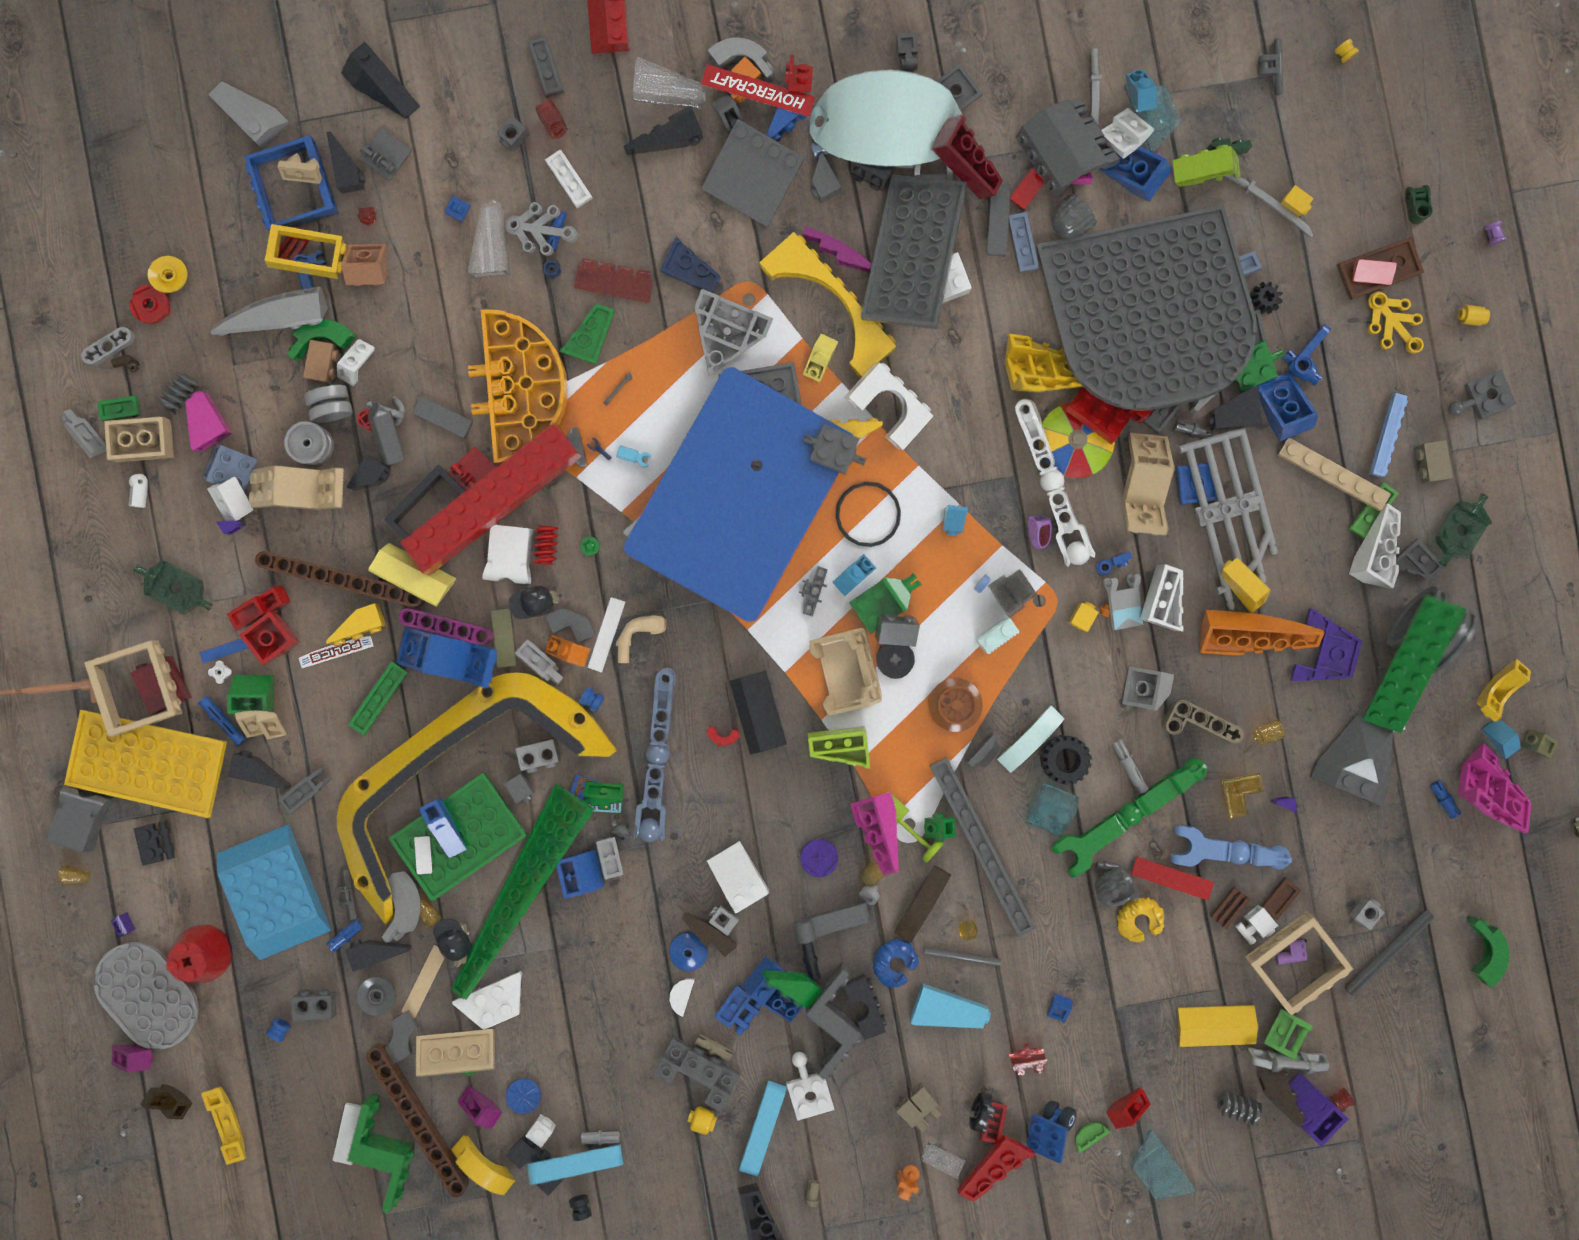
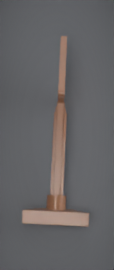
M90 678L81 679L77 682L0 691V696L75 689H81L82 691L90 690L91 703H97Z

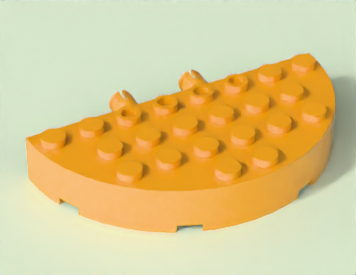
M489 309L481 310L485 364L468 365V370H470L468 374L470 378L477 376L487 377L488 402L471 403V408H473L471 411L473 416L490 414L494 463L499 466L552 423L560 425L567 405L568 382L564 364L559 353L539 328L518 315Z

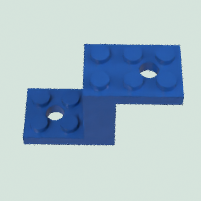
M405 626L396 663L421 673L463 680L488 688L492 680L493 666L497 660V650Z

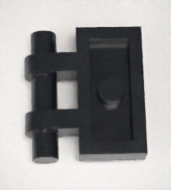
M167 821L158 822L160 830L156 829L155 823L133 828L142 866L163 861L162 853L166 854L167 860L175 858L173 851L175 847L171 843V830L167 826ZM158 836H162V841H163L164 847H161V846H160V841H159V837H158Z

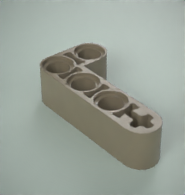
M1185 700L1173 701L1162 721V729L1166 733L1173 735L1181 733L1186 722L1230 743H1239L1244 737V732L1240 727ZM1182 703L1185 706V710L1180 714L1177 711V707ZM1197 712H1200L1202 715V719L1199 722H1196L1194 718ZM1172 720L1176 722V728L1173 731L1169 729V723ZM1218 721L1219 728L1214 731L1212 723ZM1225 730L1233 731L1236 734L1235 737L1226 733Z

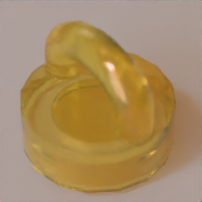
M973 920L960 923L959 935L963 940L968 941L976 938L977 925Z

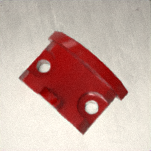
M709 726V729L706 730L709 739L718 744V747L724 745V748H726V745L734 743L740 737L738 729H733L728 736L719 735L716 731V726Z

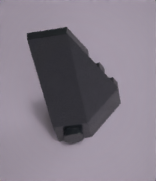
M365 41L350 53L341 74L354 89L364 93L405 119L420 107Z
M689 106L668 117L669 122L664 125L657 124L649 135L647 133L641 134L624 145L626 155L683 148L699 144L703 139V134L692 107Z

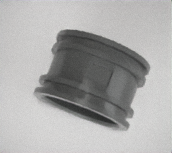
M1435 586L1419 593L1407 604L1392 624L1387 634L1386 644L1397 651L1425 595L1449 602L1448 595L1441 592ZM1467 609L1433 674L1449 665L1465 648L1474 634L1478 619L1477 616L1469 613Z

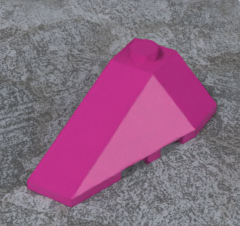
M891 792L851 803L855 823L858 828L861 827L866 835L864 840L866 843H870L873 848V857L882 874L888 875L899 872L896 808Z

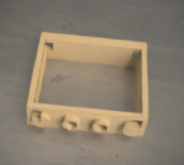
M159 640L148 641L84 662L108 737L120 735L183 714L180 707L182 703L177 698L175 692L176 684L171 679L169 673L170 666L165 661L163 655L164 648H161ZM148 649L168 711L122 726L102 664Z
M1308 911L1304 912L1245 956L1290 1015L1299 1012L1303 1006L1310 1001H1314L1319 994L1330 989L1334 983L1341 978H1345L1353 970L1352 966ZM1313 927L1339 960V963L1287 1001L1260 966Z

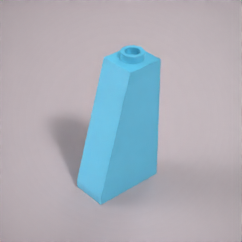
M922 983L909 1020L911 1024L921 1026L983 1028L985 1023L988 1024L991 1013L984 1004Z

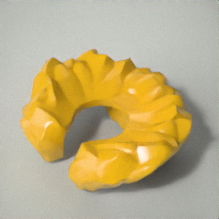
M1142 897L1136 901H1127L1126 905L1122 906V910H1119L1117 915L1119 933L1133 942L1144 941L1145 934L1135 926V918L1140 914H1144L1149 918L1151 934L1155 936L1160 934L1165 926L1163 923V908H1160L1154 899L1151 900L1148 897L1146 899Z

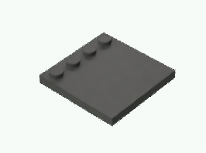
M737 119L701 189L768 227L805 158Z

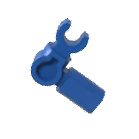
M322 250L315 251L313 255L298 254L293 258V261L321 266L326 265L325 260H317L319 256L324 255ZM297 272L301 289L315 287L312 275Z

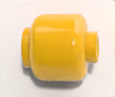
M698 1106L695 1111H690L687 1122L691 1123L690 1129L692 1131L707 1135L709 1131L713 1132L717 1117L714 1116L713 1110Z

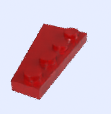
M1004 1134L957 1188L958 1194L973 1202L993 1188L992 1184L1005 1179L1009 1171L1022 1166V1161L1026 1158L1031 1159L1034 1157V1150Z

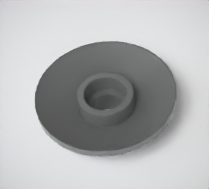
M371 977L365 980L358 988V1005L361 1010L369 1015H383L395 1003V989L388 980L382 977ZM375 992H380L381 997L377 998Z

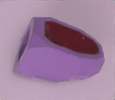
M1038 515L1028 517L1027 525L1031 544L1035 549L1047 547L1051 539V519Z

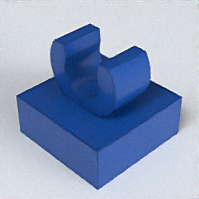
M452 196L444 213L463 222L471 205Z

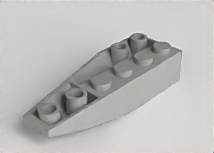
M321 286L281 293L237 310L216 323L210 332L211 335L218 334L223 336L229 333L287 327L296 329L303 324L317 325L323 320L328 306Z

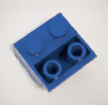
M596 849L564 856L557 864L564 899L605 887Z

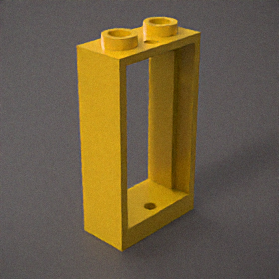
M271 224L265 263L268 268L338 279L339 273H343L341 261L342 255H345L347 244L344 243L342 236ZM282 235L336 244L332 267L279 259L278 253Z

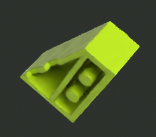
M1228 145L1218 146L1216 150L1212 151L1200 150L1196 155H1180L1178 159L1172 160L1175 183L1179 187L1201 184L1205 180L1216 178V181L1223 180L1222 176L1234 175V178L1241 177L1238 154Z
M865 726L808 733L810 757L838 761L870 769Z

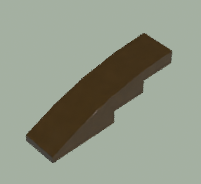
M936 865L933 866L916 892L915 898L905 912V916L895 929L896 935L910 943L913 941L950 879V873Z

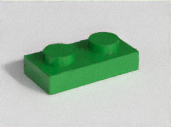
M137 396L97 401L100 421L141 416Z

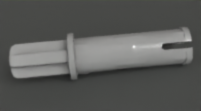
M1121 739L1115 741L1113 746L1120 758L1119 763H1122L1137 794L1146 792L1149 788L1132 759L1133 754H1129Z

